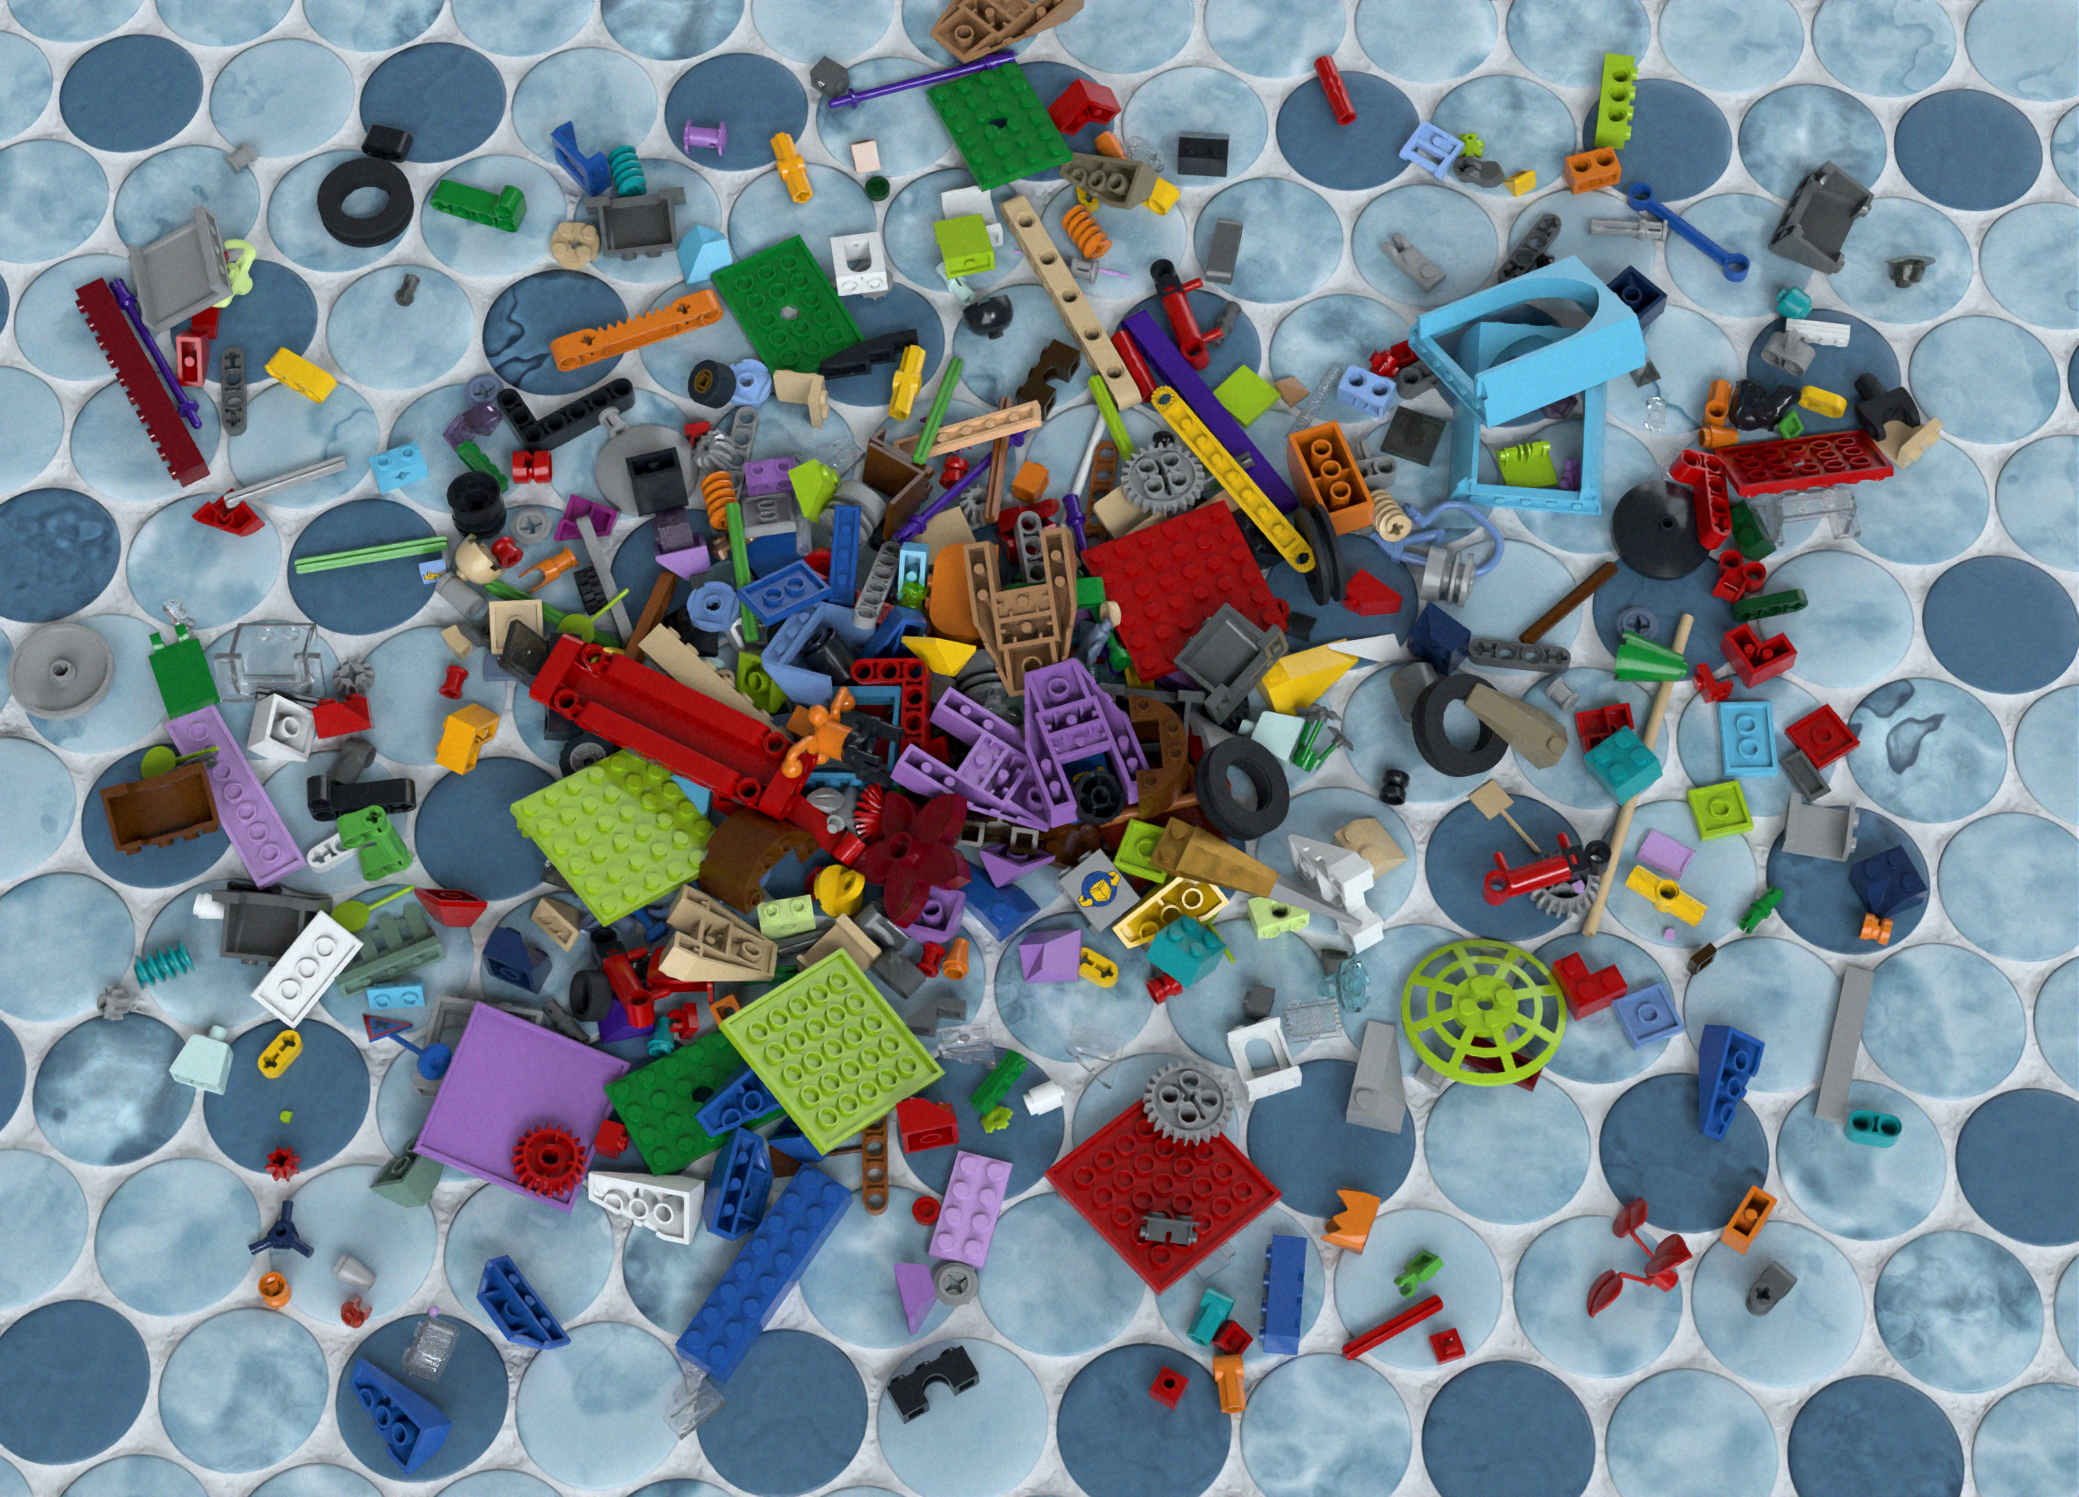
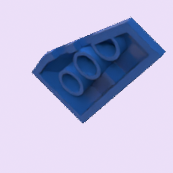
M969 861L967 863L970 868L972 882L961 888L954 889L966 892L965 907L999 943L1041 911V908L1024 890L1013 884L996 888L988 871Z
M1705 1024L1698 1050L1699 1129L1701 1134L1717 1141H1722L1736 1114L1735 1106L1739 1098H1744L1747 1093L1745 1086L1750 1077L1756 1076L1765 1046L1764 1042L1731 1026Z
M744 1060L694 1116L708 1136L713 1137L738 1127L744 1122L765 1116L766 1113L782 1109L783 1107Z
M790 1115L780 1123L767 1139L769 1145L801 1163H818L829 1154L827 1153L822 1156Z
M363 1358L358 1359L349 1383L363 1409L371 1412L376 1422L373 1426L377 1434H383L389 1445L386 1451L390 1458L407 1475L412 1474L443 1446L452 1422L435 1405Z

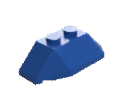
M739 1126L735 1128L716 1157L702 1207L707 1232L729 1241H734L759 1227L774 1176L768 1154L763 1146V1137Z
M508 1255L489 1259L485 1263L476 1298L509 1342L519 1347L545 1350L570 1344L571 1339Z

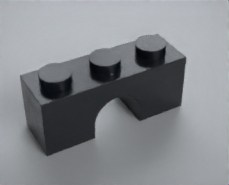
M962 1345L956 1349L955 1347H950L940 1354V1358L932 1362H922L909 1375L905 1376L902 1374L890 1381V1385L887 1386V1393L904 1424L930 1411L929 1402L924 1395L929 1385L938 1382L944 1383L951 1389L954 1396H957L980 1383L979 1373Z

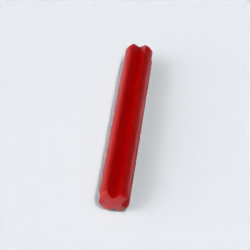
M1434 1294L1344 1344L1341 1349L1343 1355L1347 1360H1352L1439 1312L1444 1306L1441 1298Z

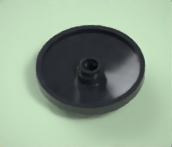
M1651 481L1637 485L1620 499L1613 511L1610 522L1613 546L1622 561L1633 571L1644 577L1660 581L1684 578L1695 572L1703 564L1711 551L1702 546L1698 538L1694 494L1678 484L1667 481Z

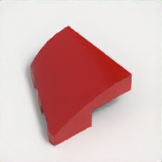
M231 488L225 494L233 492L235 490ZM223 496L213 504L208 501L191 516L196 522L240 537L253 534L265 526V523L247 503L243 501L236 507L227 508Z
M1049 498L1030 506L1017 505L1000 511L997 522L1000 533L1014 529L1019 516L1026 511L1035 512L1040 517V520L1055 515L1060 507L1058 499ZM1024 521V522H1021V524H1022V526H1023V525L1029 524V522H1025V521Z
M1630 703L1604 706L1601 709L1578 712L1573 715L1584 755L1625 725L1631 731L1635 728Z

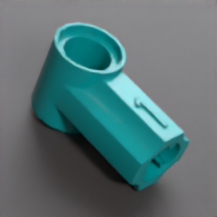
M1209 1286L1200 1302V1310L1188 1329L1187 1337L1200 1346L1209 1347L1222 1321L1225 1322L1230 1315L1236 1299Z

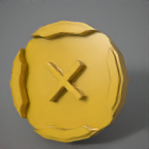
M828 866L816 876L814 882L816 900L819 898L822 904L820 907L831 917L838 918L842 913L847 917L852 916L860 909L863 902L862 889L865 877L863 874L849 870L844 866Z

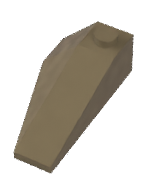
M1072 152L1073 160L1062 164L1058 173L1109 207L1131 210L1151 197L1159 175L1158 172L1141 161Z
M1474 684L1463 703L1467 709L1538 770L1557 765L1569 745L1566 728L1547 711L1482 684Z

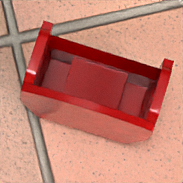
M660 946L655 949L648 965L647 991L667 985L671 993L708 992L709 1004L715 1003V981H681L667 976L664 972L658 970L660 956L666 946Z

